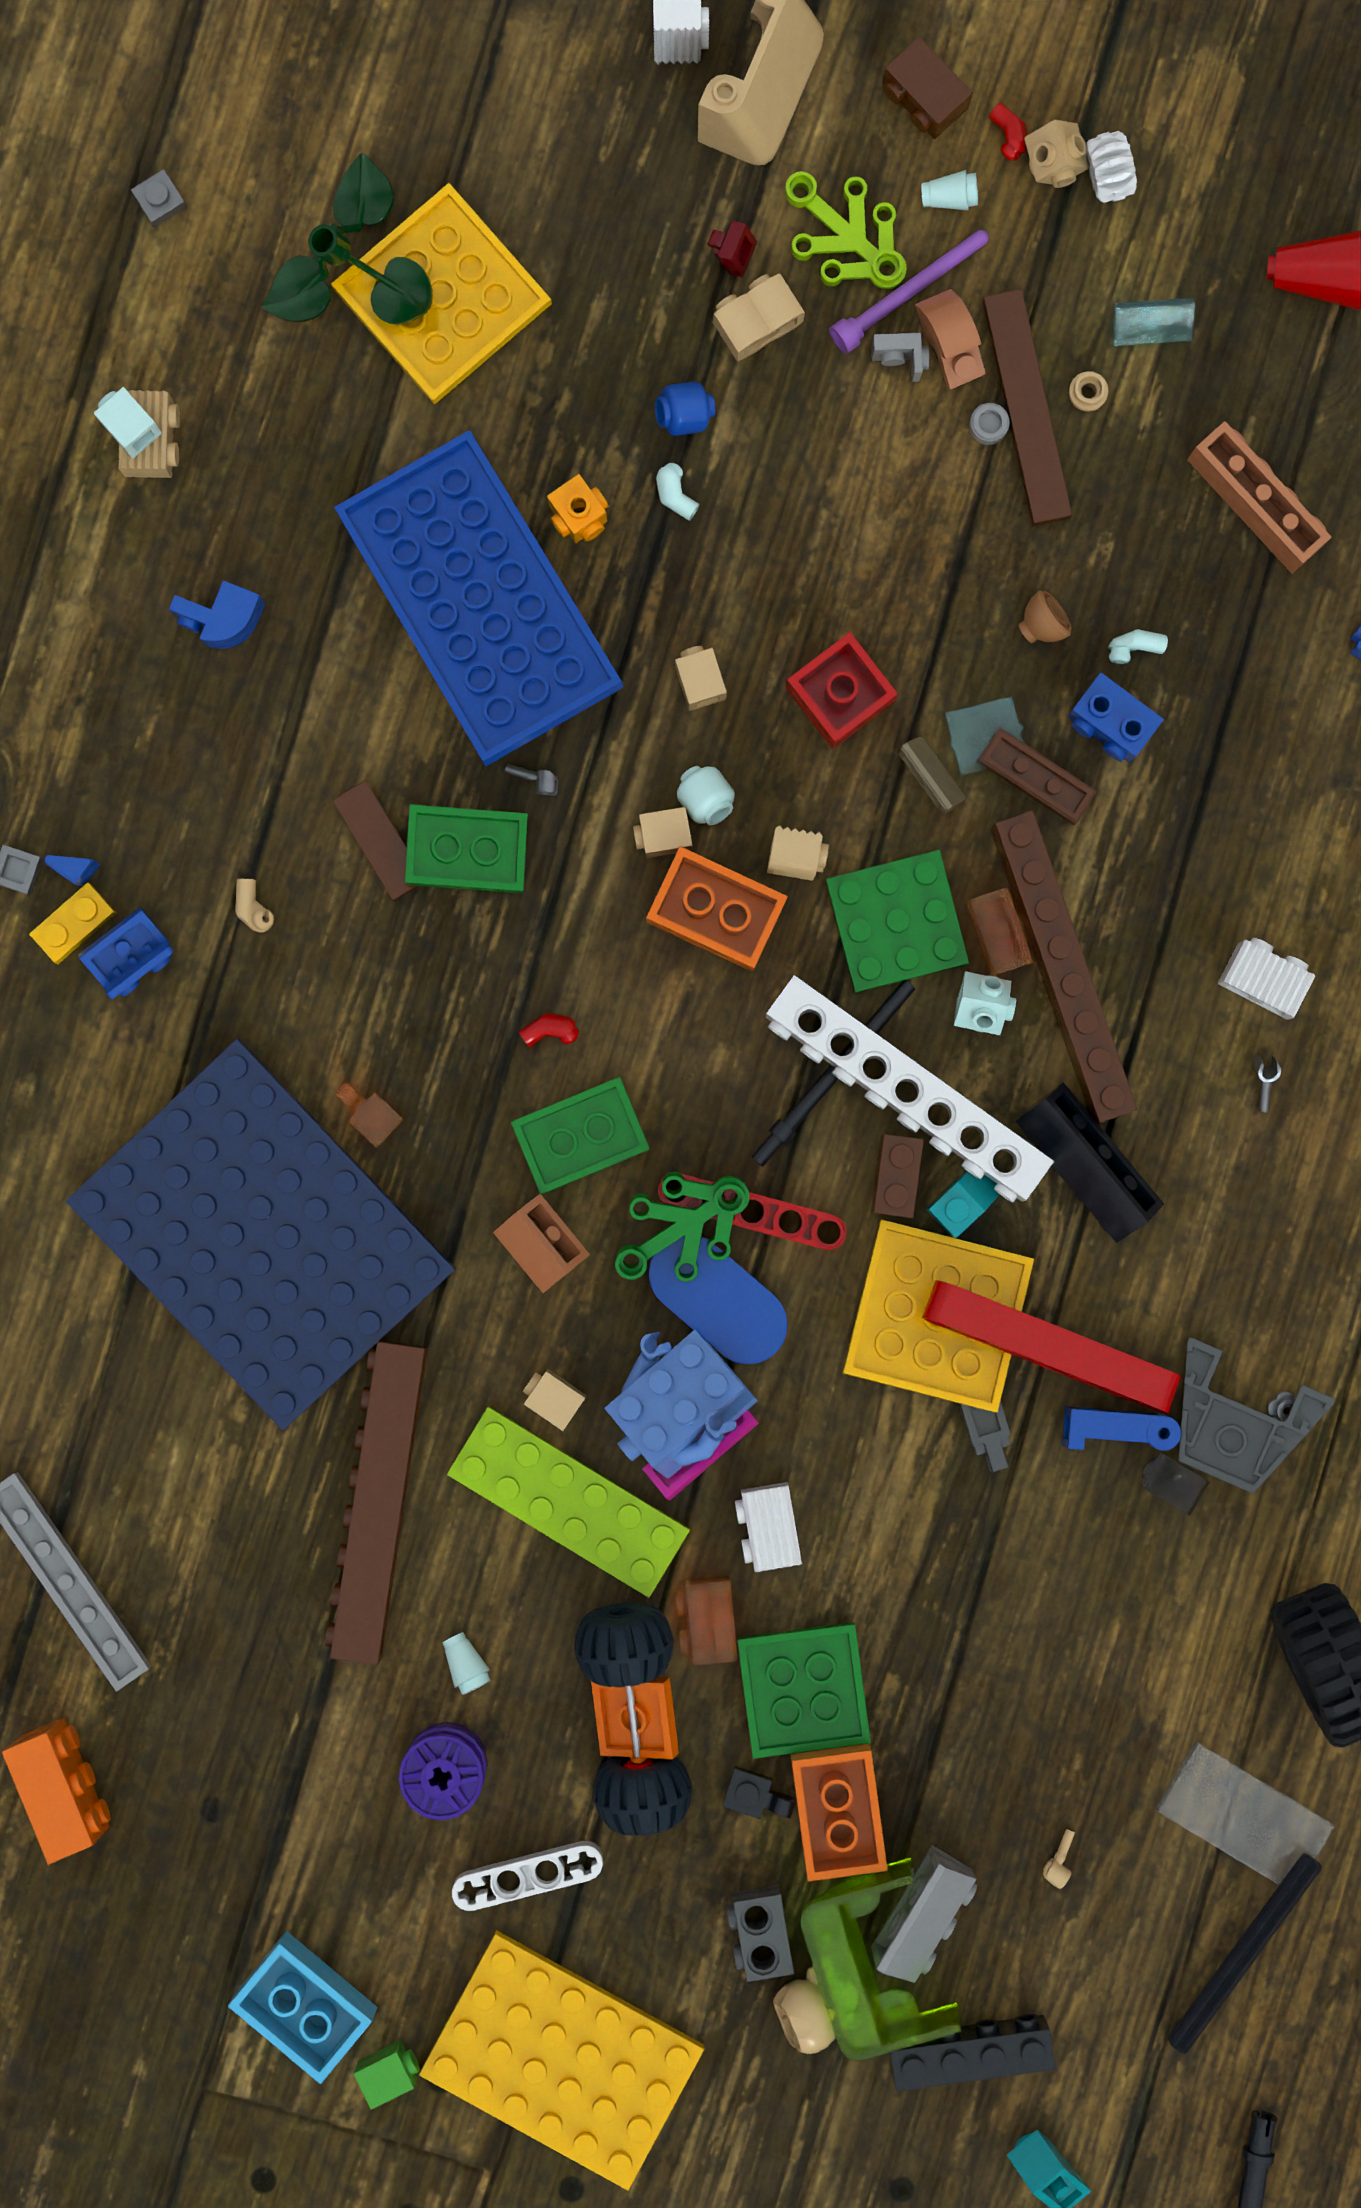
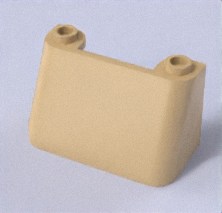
M755 0L750 19L759 22L761 25V41L744 80L724 74L711 79L706 86L698 107V142L754 165H764L773 160L822 48L823 28L805 0Z

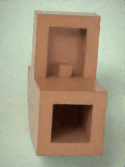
M949 289L915 304L925 340L936 350L945 385L951 390L985 375L978 345H981V340L974 321L962 299L953 290Z

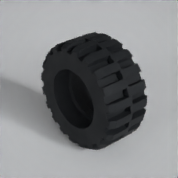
M1322 1583L1277 1602L1272 1608L1270 1616L1286 1661L1315 1721L1332 1746L1344 1748L1361 1741V1623L1356 1612L1350 1606L1348 1599L1342 1594L1341 1589L1335 1584Z

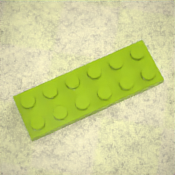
M490 1406L487 1407L447 1473L451 1478L650 1598L690 1531V1528Z

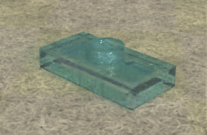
M1193 298L1115 303L1112 334L1114 346L1192 341L1195 311Z

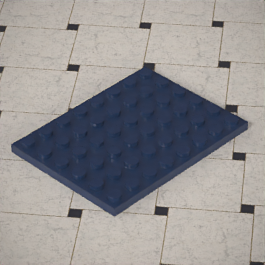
M240 1038L227 1047L65 1201L282 1431L456 1269Z

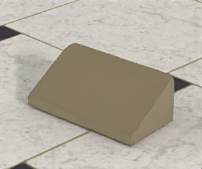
M923 737L915 738L902 745L898 755L941 815L947 814L966 799L961 789Z

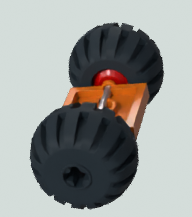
M641 1602L614 1603L589 1612L579 1624L574 1643L575 1656L579 1667L591 1681L600 1756H613L603 1763L595 1778L593 1790L594 1804L600 1818L611 1830L629 1836L652 1835L653 1833H660L676 1826L685 1817L690 1806L692 1783L687 1769L677 1757L679 1748L670 1677H659L667 1669L671 1660L674 1637L669 1622L657 1607Z

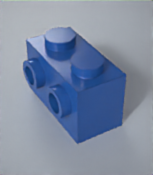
M1103 673L1096 677L1067 716L1073 721L1071 726L1079 734L1086 738L1094 736L1104 744L1103 750L1110 757L1119 762H1122L1124 759L1128 763L1139 754L1164 720Z

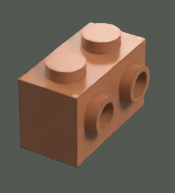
M541 1194L519 1209L493 1232L542 1293L546 1292L590 1255Z

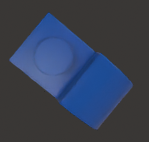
M223 580L212 609L175 595L169 610L178 618L177 624L196 633H199L200 628H203L200 640L207 647L227 649L235 647L249 638L258 624L266 603L259 594Z

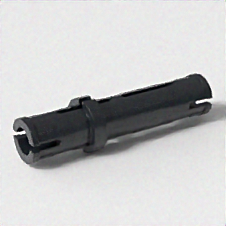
M1258 2110L1252 2111L1248 2144L1244 2145L1242 2149V2157H1244L1245 2162L1237 2208H1262L1269 2165L1274 2163L1275 2154L1272 2153V2144L1278 2120L1274 2114L1266 2111H1261V2117Z

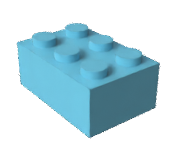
M288 1931L281 1936L239 1987L228 2005L231 2010L319 2084L325 2080L371 2024L377 2010L375 2004Z

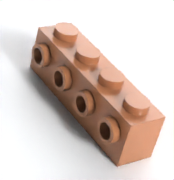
M1226 421L1197 445L1187 459L1291 574L1299 569L1332 538L1326 531L1323 523L1308 512L1300 503L1297 495L1274 475L1269 464L1258 457L1247 445L1243 436L1237 430L1231 428Z

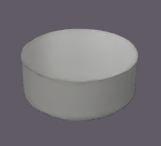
M996 403L982 404L974 410L969 422L970 433L981 444H996L1005 437L1008 431L1009 416L1006 410Z

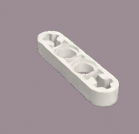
M580 1841L467 1870L456 1878L452 1888V1898L460 1909L474 1911L590 1881L601 1872L603 1853L595 1843ZM586 1851L588 1857L596 1858L591 1863V1869L584 1870L582 1864L570 1866L569 1872L571 1875L565 1876V1863L561 1856H568L567 1864L578 1861L580 1852ZM549 1860L556 1864L558 1875L555 1879L544 1881L537 1876L536 1866L540 1862ZM506 1870L515 1872L520 1879L519 1886L512 1891L503 1890L497 1881L501 1872ZM485 1876H491L490 1884L493 1896H488V1888L477 1891L474 1900H470L468 1894L461 1895L460 1891L464 1889L465 1882L471 1881L473 1887H479L486 1884Z

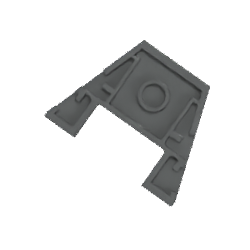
M1190 1337L1187 1342L1179 1461L1254 1494L1287 1455L1334 1405L1336 1399L1301 1385L1287 1420L1284 1422L1210 1391L1208 1386L1223 1351Z

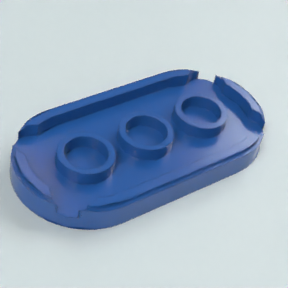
M685 1236L652 1257L649 1267V1280L656 1297L688 1326L696 1330L703 1339L723 1356L740 1364H756L769 1359L780 1349L787 1333V1316L781 1302L729 1256L721 1261L712 1259L707 1252V1238L701 1236L696 1260L698 1263V1275L690 1282L680 1281L675 1275L674 1267L676 1260L681 1257ZM715 1244L712 1245L713 1251L723 1252ZM688 1263L682 1264L679 1267V1270L684 1274L691 1273L694 1269Z

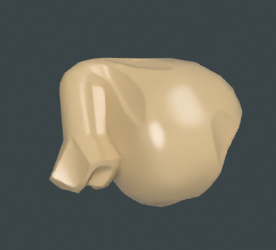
M825 1954L818 1955L813 1960L812 1967L807 1970L806 1979H796L785 1984L776 1994L773 2004L785 2036L792 2047L806 2054L818 2053L827 2048L833 2042L854 2008L856 1989L833 1970Z

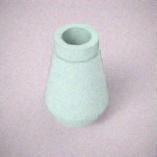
M966 170L922 183L923 207L931 206L934 208L969 211V206H978L976 173L967 174Z
M464 1632L442 1642L454 1688L459 1687L462 1695L491 1681L487 1673L490 1671L489 1667L466 1638Z

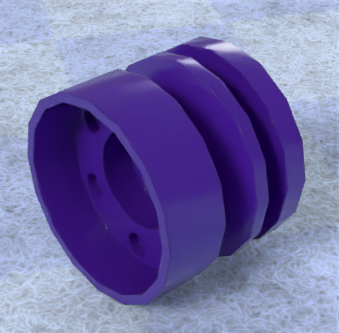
M451 1722L432 1724L417 1734L402 1760L399 1773L401 1794L410 1808L423 1817L446 1820L456 1818L472 1807L481 1793L488 1767L486 1749L477 1734L464 1725ZM437 1767H440L442 1772L450 1771L447 1782H444L442 1777L434 1778Z

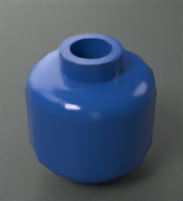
M697 381L667 385L662 389L661 395L655 399L657 423L659 427L665 428L672 436L705 431L710 417L715 415L714 398L711 393H706L703 385Z

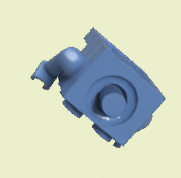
M696 1330L692 1331L672 1350L669 1342L657 1346V1338L660 1335L659 1331L645 1335L640 1345L642 1352L622 1388V1393L604 1408L626 1434L617 1444L627 1457L634 1461L642 1454L655 1470L668 1479L683 1466L709 1459L723 1440L724 1433L735 1430V1420L758 1401L716 1350Z

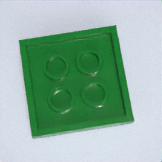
M940 850L825 880L854 994L969 964Z
M854 1622L737 1637L753 1759L871 1743Z

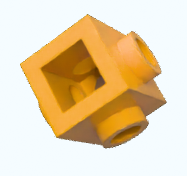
M580 474L547 496L548 505L555 514L550 519L563 538L569 534L575 544L583 538L588 542L605 529L603 526L607 522L605 509L609 505L599 489L595 486L590 490Z

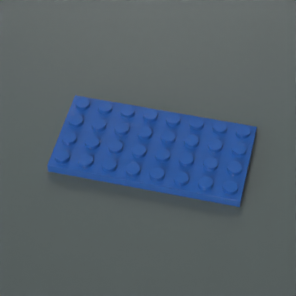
M470 430L334 507L485 767L624 688L621 679Z

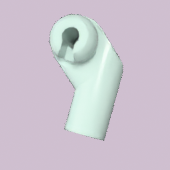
M668 463L659 469L656 477L660 501L663 505L690 521L700 504L682 493L680 480L683 471L681 467L675 463Z
M1136 629L1113 638L1108 646V649L1111 650L1109 659L1115 664L1128 663L1131 658L1130 651L1135 650L1163 654L1167 648L1168 638L1163 634Z

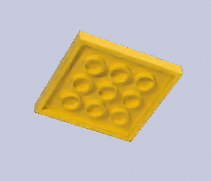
M450 183L444 186L359 259L382 275H384L388 262L395 257L409 258L418 263L427 273L433 290L432 304L425 315L401 325H393L382 321L374 313L371 305L372 290L380 281L355 265H352L331 283L333 290L434 405L552 304L551 298Z
M881 1219L842 1373L998 1413L1011 1354L922 1319L935 1280L953 1284L1022 1312L1034 1259Z

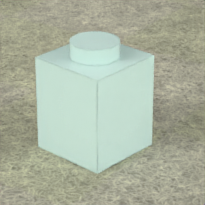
M124 387L118 392L112 391L105 395L99 402L98 409L94 412V415L132 459L162 434L153 419Z

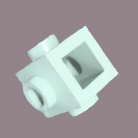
M965 971L956 1001L954 1026L1000 1035L1004 1021H1012L1015 1011L1016 998L1010 997L1011 981Z

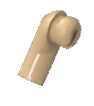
M236 879L235 912L237 917L253 931L265 932L269 930L274 924V915L269 909H265L256 901V880Z

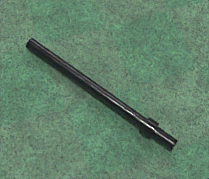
M903 980L867 1021L865 1026L878 1034L916 990L915 987L908 981ZM851 1041L839 1056H846L852 1052L853 1044ZM830 1064L782 1121L778 1119L768 1130L771 1134L751 1156L760 1166L763 1167L782 1144L788 1145L796 1135L794 1130L837 1082L838 1078L832 1074L835 1069L834 1066Z

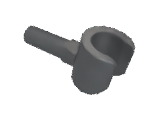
M509 763L506 765L505 773L529 781H536L535 793L557 795L558 778L550 771L527 770Z
M1257 1055L1253 1060V1067L1260 1078L1261 1089L1258 1111L1268 1112L1272 1082L1280 1077L1281 1067L1274 1055H1272L1271 1065L1264 1069L1263 1060L1260 1055Z

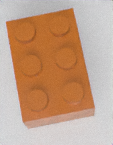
M680 846L646 917V921L661 930L753 972L788 896Z
M65 1717L21 1735L2 1751L48 1865L93 1846L110 1827L108 1822L111 1820L110 1811L105 1800L102 1798L98 1799L93 1787L96 1783L93 1769L88 1762H83L79 1753V1735L73 1725L68 1726Z
M861 1744L790 1754L808 1882L888 1871L870 1745Z

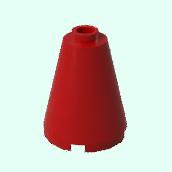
M1361 230L1277 247V254L1268 256L1267 280H1274V288L1360 311Z

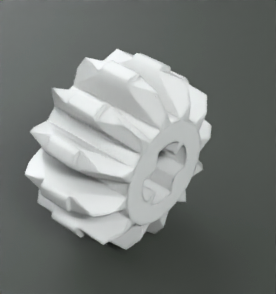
M1119 131L1113 133L1106 132L1088 140L1086 157L1096 197L1105 203L1109 201L1116 202L1134 194L1137 187L1136 169L1130 151V144H1128L1126 136Z

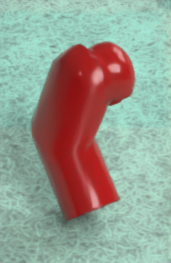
M1000 102L992 110L988 118L1005 132L1006 142L1000 148L1001 154L1010 161H1016L1020 154L1025 153L1027 150L1024 139L1027 136V127L1018 116Z
M552 1013L543 1014L518 1032L529 1048L545 1036L559 1038L563 1044H571L579 1036V1030L575 1027L576 1023L569 1016Z

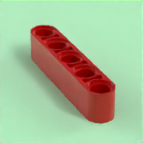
M682 1174L685 1180L714 1184V1182ZM662 1180L658 1186L660 1200L665 1204L694 1209L702 1204V1199L686 1196L682 1201L672 1202L663 1193ZM727 1189L722 1193L726 1200H732L737 1195L732 1189ZM749 1192V1200H756L762 1205L763 1215L761 1219L754 1223H748L742 1218L741 1213L733 1217L732 1225L824 1250H833L841 1246L847 1233L844 1222L834 1215ZM788 1210L797 1212L801 1219L799 1229L793 1233H786L779 1226L781 1214ZM718 1214L710 1219L717 1220ZM824 1221L834 1222L839 1230L837 1239L831 1243L821 1242L817 1235V1229Z

